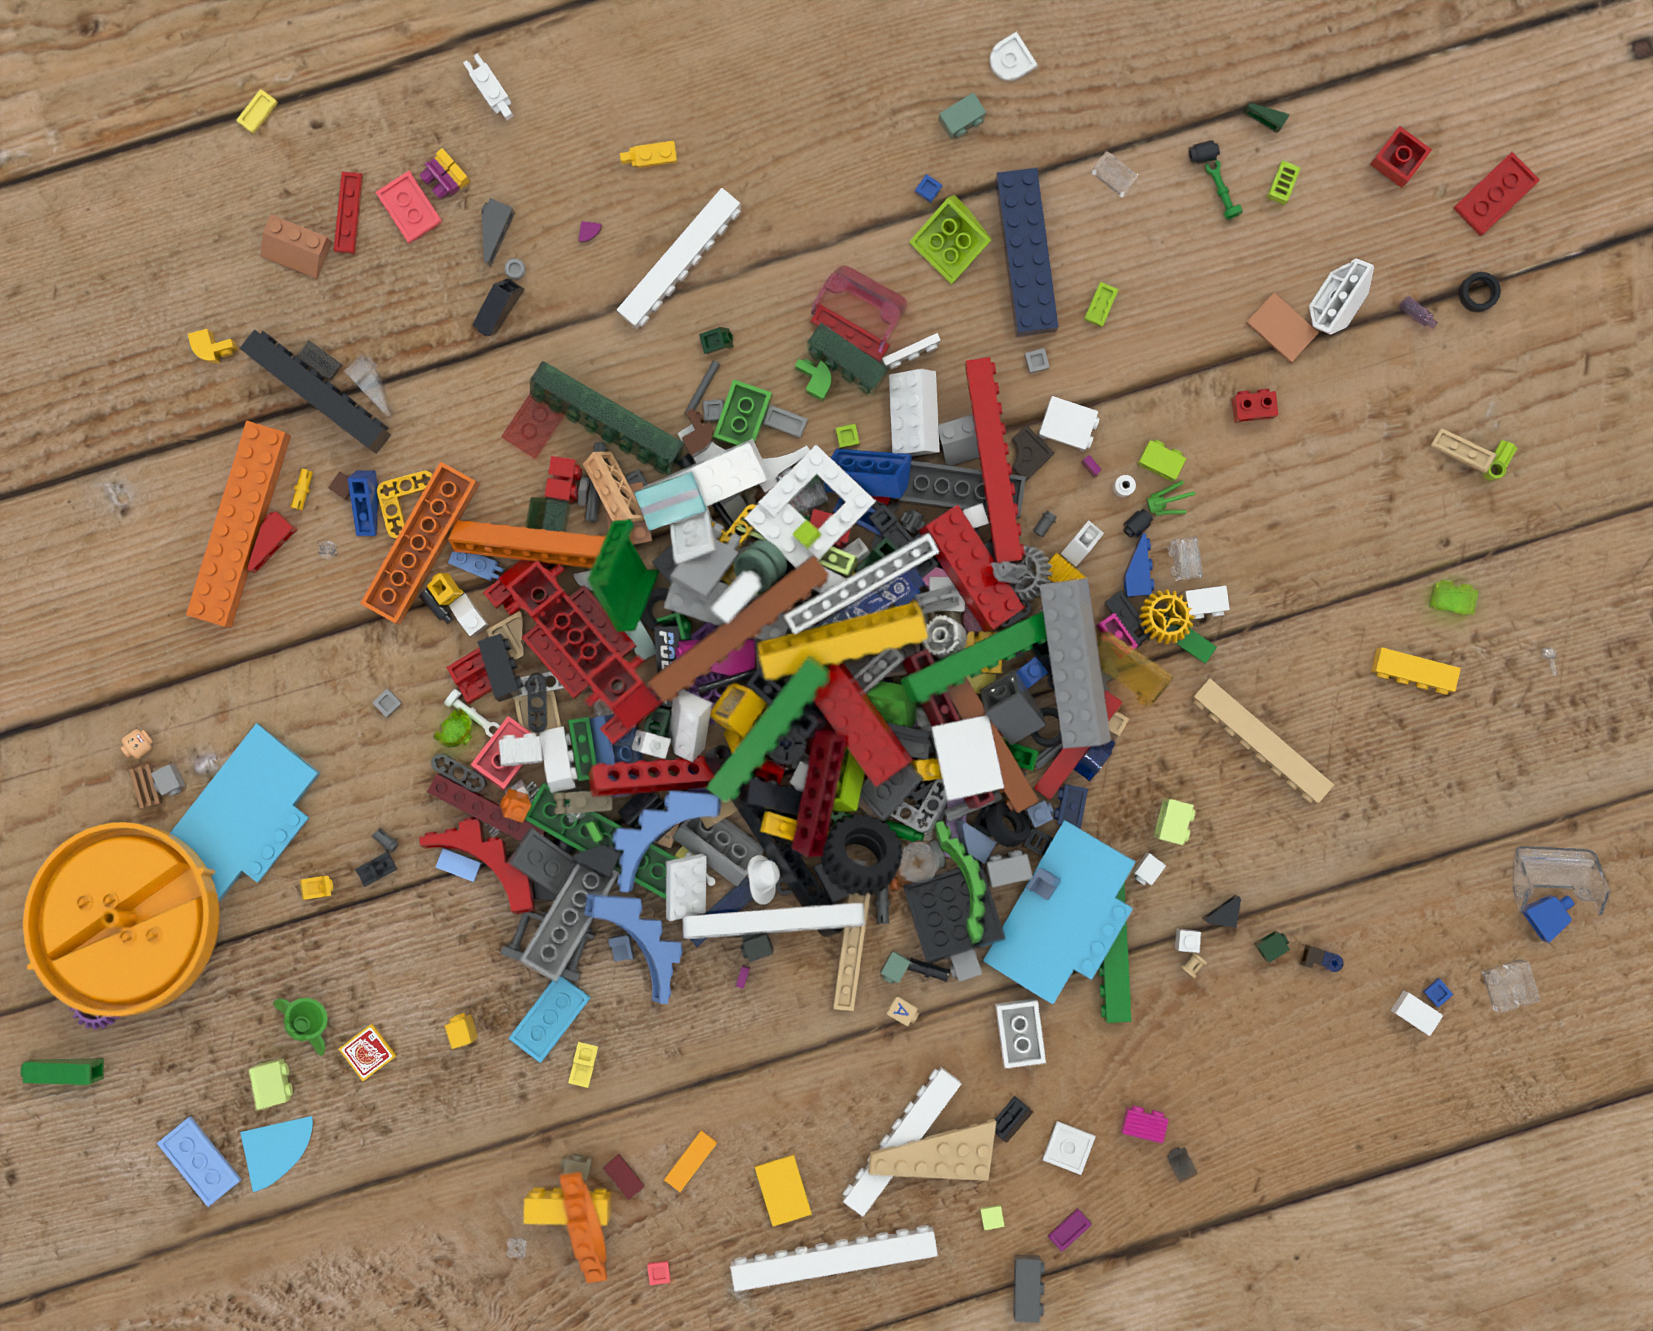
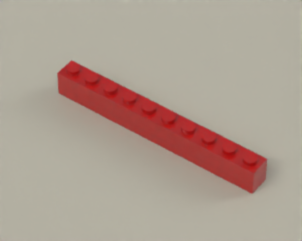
M990 357L966 360V377L995 562H1019L1022 560V556H1025L1024 545L1019 543V536L1022 533L1020 523H1016L1015 517L1018 515L1017 503H1013L1012 495H1015L1014 483H1010L1009 475H1012L1011 463H1007L1006 455H1009L1008 444L1003 441V435H1006L1004 422H1000V415L1003 412L1001 402H997L996 396L999 394L998 382L994 383L993 375L996 374L995 362H991Z

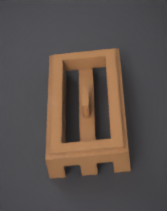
M151 764L130 769L140 809L162 803L160 794L153 785L155 781L151 775L153 773ZM144 770L147 771V775L149 778L150 786L155 801H152L148 784L146 782V778L144 775ZM137 772L139 773L147 803H145Z

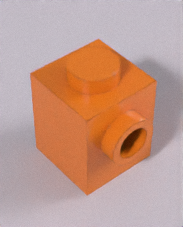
M510 788L500 803L504 817L522 823L531 807L527 794Z

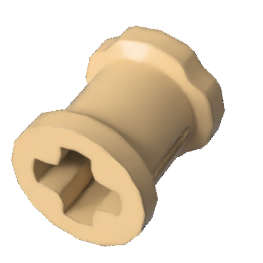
M1192 952V957L1185 965L1182 964L1180 967L1195 979L1196 973L1203 965L1206 966L1208 963L1197 953Z

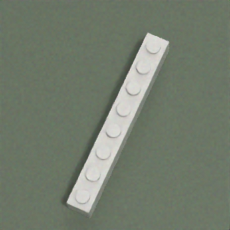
M721 188L618 307V314L634 328L643 327L648 322L650 313L652 311L656 312L661 307L662 299L666 295L669 297L674 292L675 284L679 280L683 281L689 273L687 270L692 265L696 266L702 258L700 255L705 250L711 249L715 243L714 239L718 234L721 236L727 230V224L730 220L734 221L740 215V202Z
M924 534L783 614V617L792 633L796 634L937 554L939 551L930 534Z
M940 1066L938 1070L935 1068L928 1077L930 1081L926 1087L922 1085L917 1091L916 1095L918 1097L914 1103L910 1101L904 1109L905 1115L903 1118H898L891 1127L894 1130L889 1136L886 1134L879 1143L881 1145L880 1149L891 1146L897 1147L908 1144L907 1142L913 1140L919 1141L960 1087L961 1081ZM869 1163L865 1169L860 1168L855 1175L857 1180L853 1185L849 1184L842 1193L844 1195L843 1202L861 1216L866 1214L893 1177L869 1175Z

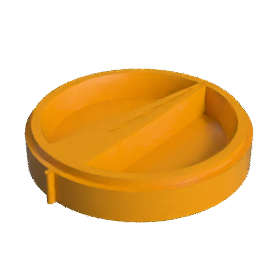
M123 822L108 823L86 829L74 835L55 849L46 859L29 889L23 916L24 942L31 962L27 965V969L35 970L45 987L62 1002L89 1014L133 1016L154 1011L169 1004L182 995L197 980L214 949L219 927L218 896L211 877L215 874V870L207 868L198 854L181 839L169 832L150 826Z

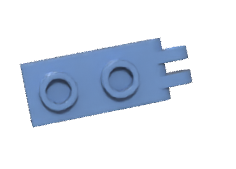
M453 550L448 561L453 566L489 581H492V578L498 580L500 577L495 574L496 570L502 573L505 571V569L498 567L499 562L478 554L454 552Z

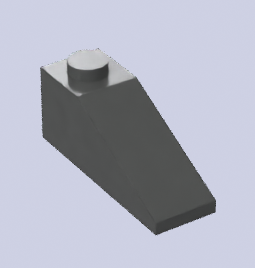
M490 198L489 202L484 204L481 214H483L484 262L489 267L494 262L515 214L512 207Z

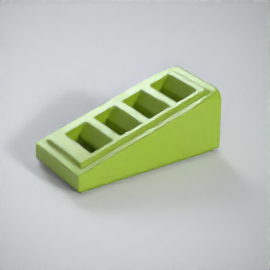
M1282 160L1266 198L1285 205L1288 202L1301 168ZM1285 167L1294 171V174L1292 175L1288 172L1283 171V168ZM1284 175L1286 177L1291 178V181L1283 179L1280 176ZM1278 181L1289 185L1288 188L1279 185ZM1275 189H1280L1286 193L1284 195L1282 193L1275 191Z

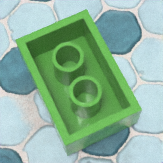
M733 379L713 435L714 440L734 447L753 438L756 445L772 399V392Z

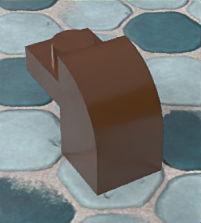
M692 408L686 411V414L695 430L681 438L691 457L694 458L710 447L713 441V428L710 422L702 425L705 421L699 411L695 413Z

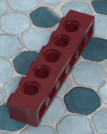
M815 730L792 844L793 850L807 857L823 856L847 737L832 730Z
M436 774L427 791L433 796L519 841L523 839L529 828L534 829L544 837L547 833L525 819L522 823L504 817L500 804L477 792L470 791L442 774Z

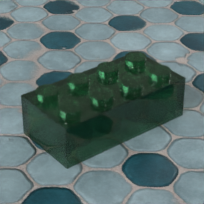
M823 323L819 324L807 341L808 354L817 361L820 358L826 363L829 370L840 372L842 374L841 377L850 384L852 382L856 383L859 386L858 389L866 395L869 393L874 395L887 377L888 368Z

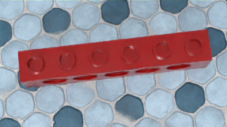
M698 756L693 762L679 757L668 761L666 759H657L654 762L639 760L628 764L626 762H617L614 765L599 763L592 766L589 772L592 797L707 788L709 782L715 776L707 765L705 756ZM688 769L693 770L696 774L689 773ZM668 771H673L676 776L670 775ZM648 773H654L656 778L651 777ZM628 774H633L636 779H631ZM608 776H614L616 781L610 780Z

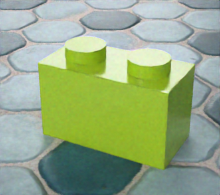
M1150 440L1146 444L1137 465L1174 482L1187 458L1183 457V453L1179 450H1169L1164 447V443L1158 440Z

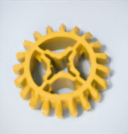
M1167 589L1163 593L1159 590L1156 592V595H1149V599L1143 602L1145 606L1140 608L1143 614H1140L1139 618L1144 620L1140 623V626H1146L1147 629L1144 630V633L1150 632L1151 640L1157 637V643H1161L1163 640L1165 645H1168L1171 640L1175 644L1178 642V639L1183 640L1185 638L1184 635L1190 633L1188 628L1193 627V623L1190 620H1193L1195 616L1189 614L1192 608H1187L1188 602L1182 601L1184 595L1176 597V591L1170 594ZM1157 603H1167L1164 609H1154ZM1165 613H1167L1168 617L1170 618L1168 621L1164 617ZM1153 619L1157 620L1159 626L1155 624ZM1169 625H1179L1177 631L1166 632Z

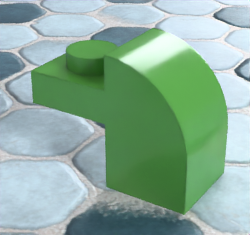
M805 358L803 361L798 359L795 369L811 377L805 389L806 393L824 402L831 387L829 368L822 361L819 362L816 368L812 361Z

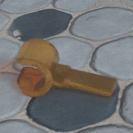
M895 877L890 883V887L892 889H900L903 885L916 881L901 882L899 877Z

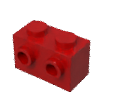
M1269 389L1257 390V393L1250 394L1249 391L1237 392V395L1232 398L1234 423L1272 419L1279 415L1276 391L1270 392Z

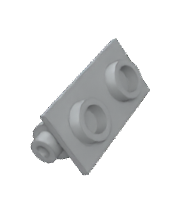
M1007 561L991 563L994 569V576L1000 582L1021 584L1019 578L1027 573V567L1024 564L1016 565Z
M955 585L915 595L922 614L959 605V596Z

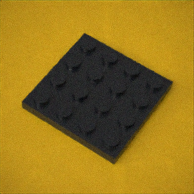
M978 862L980 868L978 875L980 879L984 880L986 891H984V896L979 901H982L985 913H983L981 920L976 921L981 923L983 929L982 938L977 943L972 944L966 928L970 912V895L960 868L903 885L927 964L1006 940L981 862Z

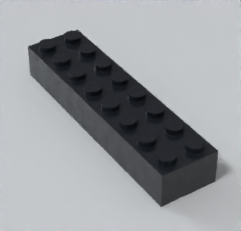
M254 329L239 348L377 454L390 438L391 434L387 432L389 428L377 418L372 420L373 415L360 405L356 408L357 403L346 394L342 393L339 395L341 390L328 380L324 383L325 378L312 368L307 370L310 366L266 332L262 331L259 333Z

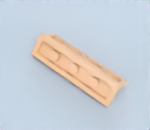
M611 451L593 452L583 463V466L611 520L631 519L632 522L643 521L644 517L638 501ZM607 458L610 465H608L603 459ZM612 475L617 477L618 481L613 479ZM620 491H622L623 493H625L626 496H627V498L624 497V496L621 494ZM629 508L634 510L636 515H632Z

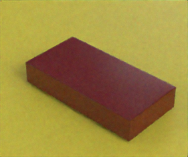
M620 1154L603 1167L628 1200L645 1187Z

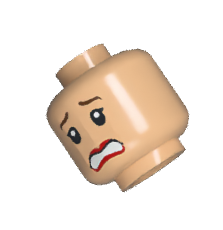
M135 729L122 738L124 746L121 747V750L127 757L132 756L135 759H139L151 751L153 741L145 730Z

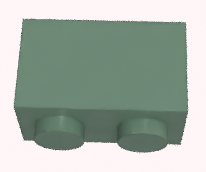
M973 92L941 112L938 120L951 139L955 137L960 138L968 132L967 129L972 126L976 128L984 122L986 111Z

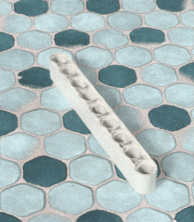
M856 903L683 917L684 939L864 926V904Z

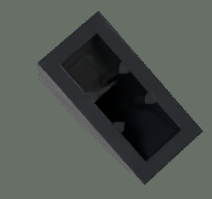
M510 279L493 284L472 326L477 328V331L484 336H491L497 333L525 289Z

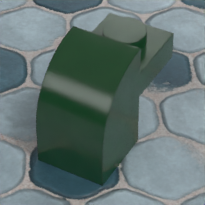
M885 537L855 568L854 572L857 573L899 548Z

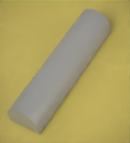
M900 648L884 649L860 670L854 678L863 691L867 693L906 659V656Z

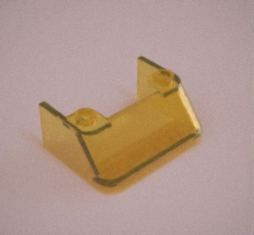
M1104 631L1096 637L1101 670L1133 691L1138 697L1136 700L1144 706H1152L1170 685L1174 677L1112 633Z

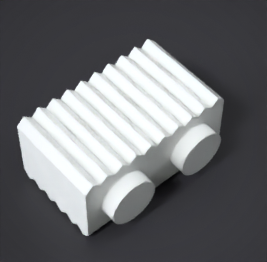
M536 733L524 734V738L506 735L503 736V739L499 740L501 767L543 763L541 736H536Z

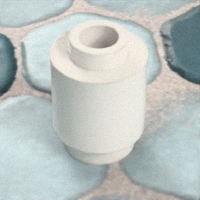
M1129 475L1120 476L1113 484L1114 493L1122 498L1129 496L1135 490V480ZM1123 482L1128 485L1127 489L1123 488Z

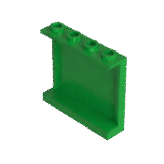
M631 519L612 521L587 579L617 632L636 630L660 572L659 569H646L629 536L634 526Z

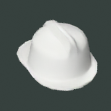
M756 855L751 858L747 868L750 891L755 902L767 904L775 895L780 871L774 862L762 855Z

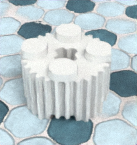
M945 615L935 616L933 621L926 625L928 638L922 642L930 654L938 659H944L964 649V646L967 645L966 641L968 639L966 638L965 628L950 617L948 618Z

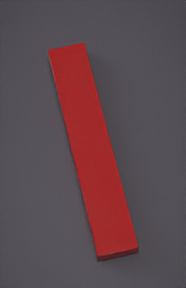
M1105 690L1104 696L1109 722L1123 701ZM1090 746L1062 748L1036 783L1034 789L1051 800Z

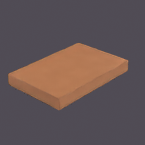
M1275 292L1246 322L1290 363L1295 360L1319 333Z

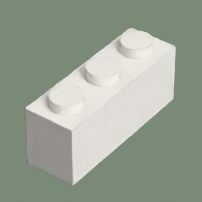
M564 726L540 732L546 778L551 793L576 788L574 780L578 779L576 768H572V763L575 762L573 750H569V746L572 745L570 733L566 734Z

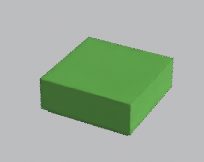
M595 820L586 824L594 842L604 839Z

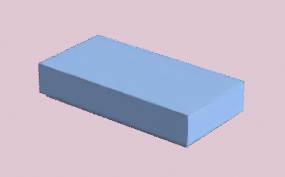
M443 848L436 868L475 882L482 862Z

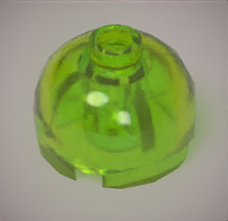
M458 707V711L455 709L442 722L441 732L436 730L433 736L438 743L445 747L454 748L460 744L466 745L472 738L470 733L473 729V722L470 716L461 707Z

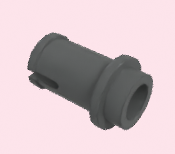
M1049 511L1042 513L1043 517L1033 528V531L1041 537H1044L1050 526L1056 523L1055 519L1057 517Z
M381 827L372 836L373 839L385 847L386 852L392 853L399 845L397 839H393Z

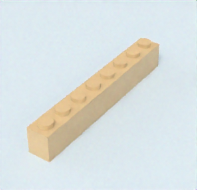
M1210 678L1206 679L1191 696L1194 700L1193 704L1201 711L1205 709L1210 713L1208 717L1216 724L1220 722L1224 725V731L1232 737L1234 735L1241 740L1239 742L1240 745L1247 750L1252 749L1256 753L1255 757L1263 764L1267 762L1271 766L1270 770L1278 777L1282 775L1287 779L1286 784L1293 790L1298 789L1303 793L1301 797L1308 803H1319L1334 786L1331 781Z

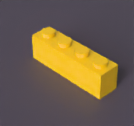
M1381 647L1376 649L1371 672L1377 673L1376 677L1389 679V677L1396 678V682L1408 685L1409 682L1416 684L1417 688L1428 690V687L1436 689V693L1448 695V692H1455L1461 668Z

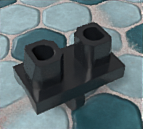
M389 851L355 869L364 887L398 870Z

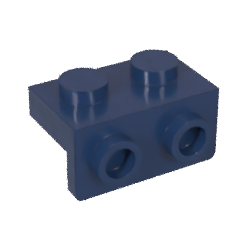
M1063 784V788L1059 787L1057 799L1060 800L1059 808H1055L1053 816L1056 824L1062 825L1063 821L1066 820L1081 829L1088 793L1087 788Z

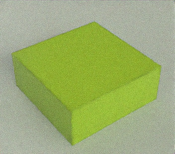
M855 424L836 428L840 449L860 444Z
M807 520L792 533L793 537L806 549L822 535Z

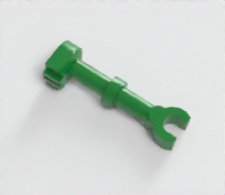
M1218 160L1215 161L1216 169L1214 170L1210 169L1209 164H1206L1205 172L1213 178L1218 189L1216 191L1217 195L1221 197L1226 210L1223 213L1225 219L1229 220L1240 216L1243 212L1240 204L1233 206L1228 194L1229 189L1227 186L1225 187L1221 178L1220 162Z

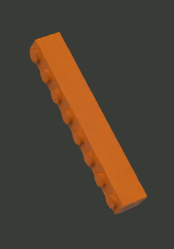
M457 520L448 539L454 552L528 561L538 560V562L592 568L606 537Z

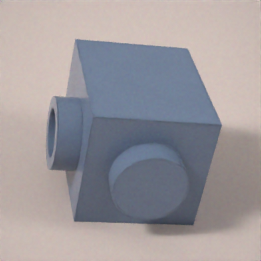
M1041 800L1025 809L1034 828L1053 820L1052 814H1054V810L1050 803L1046 804L1045 800Z

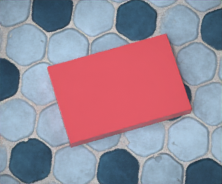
M407 171L375 192L409 244L443 223L410 171Z

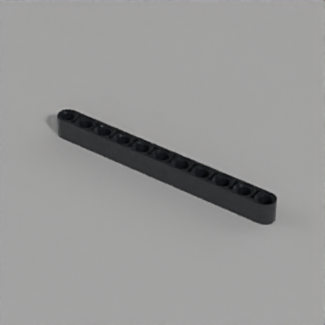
M718 745L709 750L705 755V761L714 775H716L732 754L725 745ZM739 794L734 800L731 799L771 861L778 866L781 876L802 908L832 905L798 852L792 849L790 840L760 832L765 813L739 807ZM843 928L817 930L822 936L829 937L840 933Z

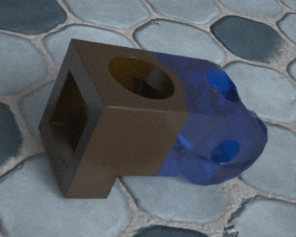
M1305 945L1300 962L1301 965L1313 968V964L1316 963L1331 972L1340 971L1344 964L1341 956L1309 945Z

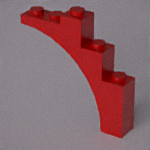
M475 817L465 818L463 822H458V831L456 828L445 830V833L428 832L425 833V836L419 837L420 846L424 849H456L480 859L494 871L507 893L512 913L516 915L535 911L531 879L508 864L506 843L502 839L493 837L485 842L483 823Z

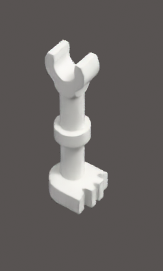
M454 689L444 704L448 707L455 706L466 714V718L469 720L471 718L485 729L486 734L492 737L494 734L490 732V727L495 726L499 728L500 725L497 722L486 720L476 712L475 708H470L458 698L462 693Z

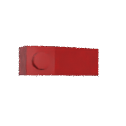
M277 511L274 513L270 512L263 520L264 523L260 527L247 569L250 572L256 573L297 531Z

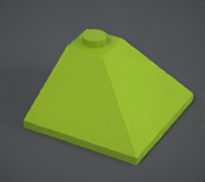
M953 195L943 202L909 243L953 284L992 239L972 212Z

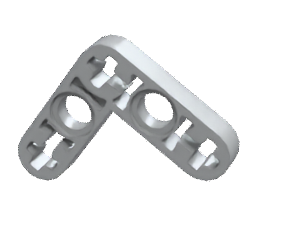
M937 779L934 782L919 810L902 802L897 811L895 810L890 816L921 833L930 832L948 801L946 791L943 790L941 792L939 788L940 784L944 785L943 779ZM941 792L940 796L943 797V799L941 800L937 796H934V794L936 793L939 795V793ZM932 800H937L939 803L935 811H930L928 808L929 802ZM907 808L910 809L911 817L909 819H902V811ZM926 811L934 816L932 818L929 816L927 817V815L924 814V812ZM926 819L928 826L921 828L920 820L924 821Z

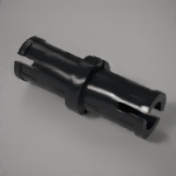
M911 957L907 970L923 974L926 978L933 977L947 982L950 969L933 965V962L927 964V962Z

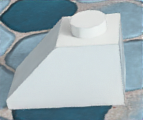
M1088 520L1062 551L1061 555L1076 567L1104 533Z
M466 593L449 605L469 636L475 637L490 626Z

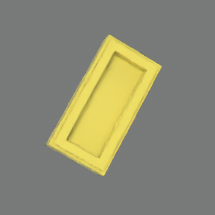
M260 89L236 121L255 134L278 102Z

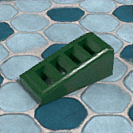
M1249 103L1244 111L1246 115L1276 133L1281 130L1289 117L1287 113Z

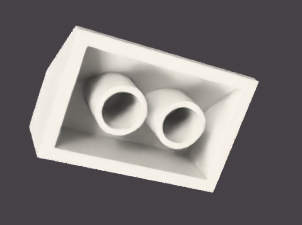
M681 689L678 691L679 695L672 703L668 736L671 739L670 742L674 753L693 762L705 749L712 703Z

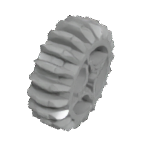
M1025 545V556H1022L1023 561L1021 564L1027 567V574L1031 576L1025 574L1019 578L1021 584L1009 583L1017 597L1023 601L1028 599L1034 600L1036 596L1040 597V585L1052 583L1048 580V576L1053 575L1052 572H1049L1052 565L1047 563L1049 558L1044 556L1045 553L1037 547ZM1021 561L1012 563L1018 565Z

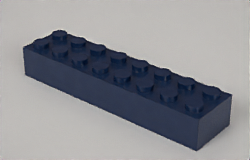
M1037 168L998 172L995 182L1016 337L1056 332L1058 320Z

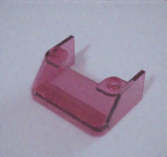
M846 265L839 266L828 277L813 302L811 314L815 316L829 291L835 294L842 293L844 290L851 292L881 309V319L890 325L878 349V352L882 353L907 309V301L903 296Z

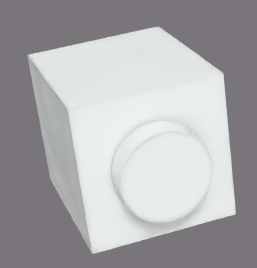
M1146 853L1133 870V873L1137 875L1135 879L1144 886L1146 883L1152 885L1166 865L1150 853Z
M1177 928L1175 949L1199 953L1201 932Z

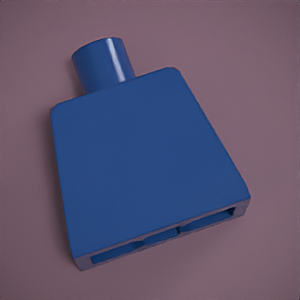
M1548 895L1522 907L1520 911L1540 939L1550 943L1572 921L1567 910L1575 904L1568 895L1561 900H1558L1556 896Z

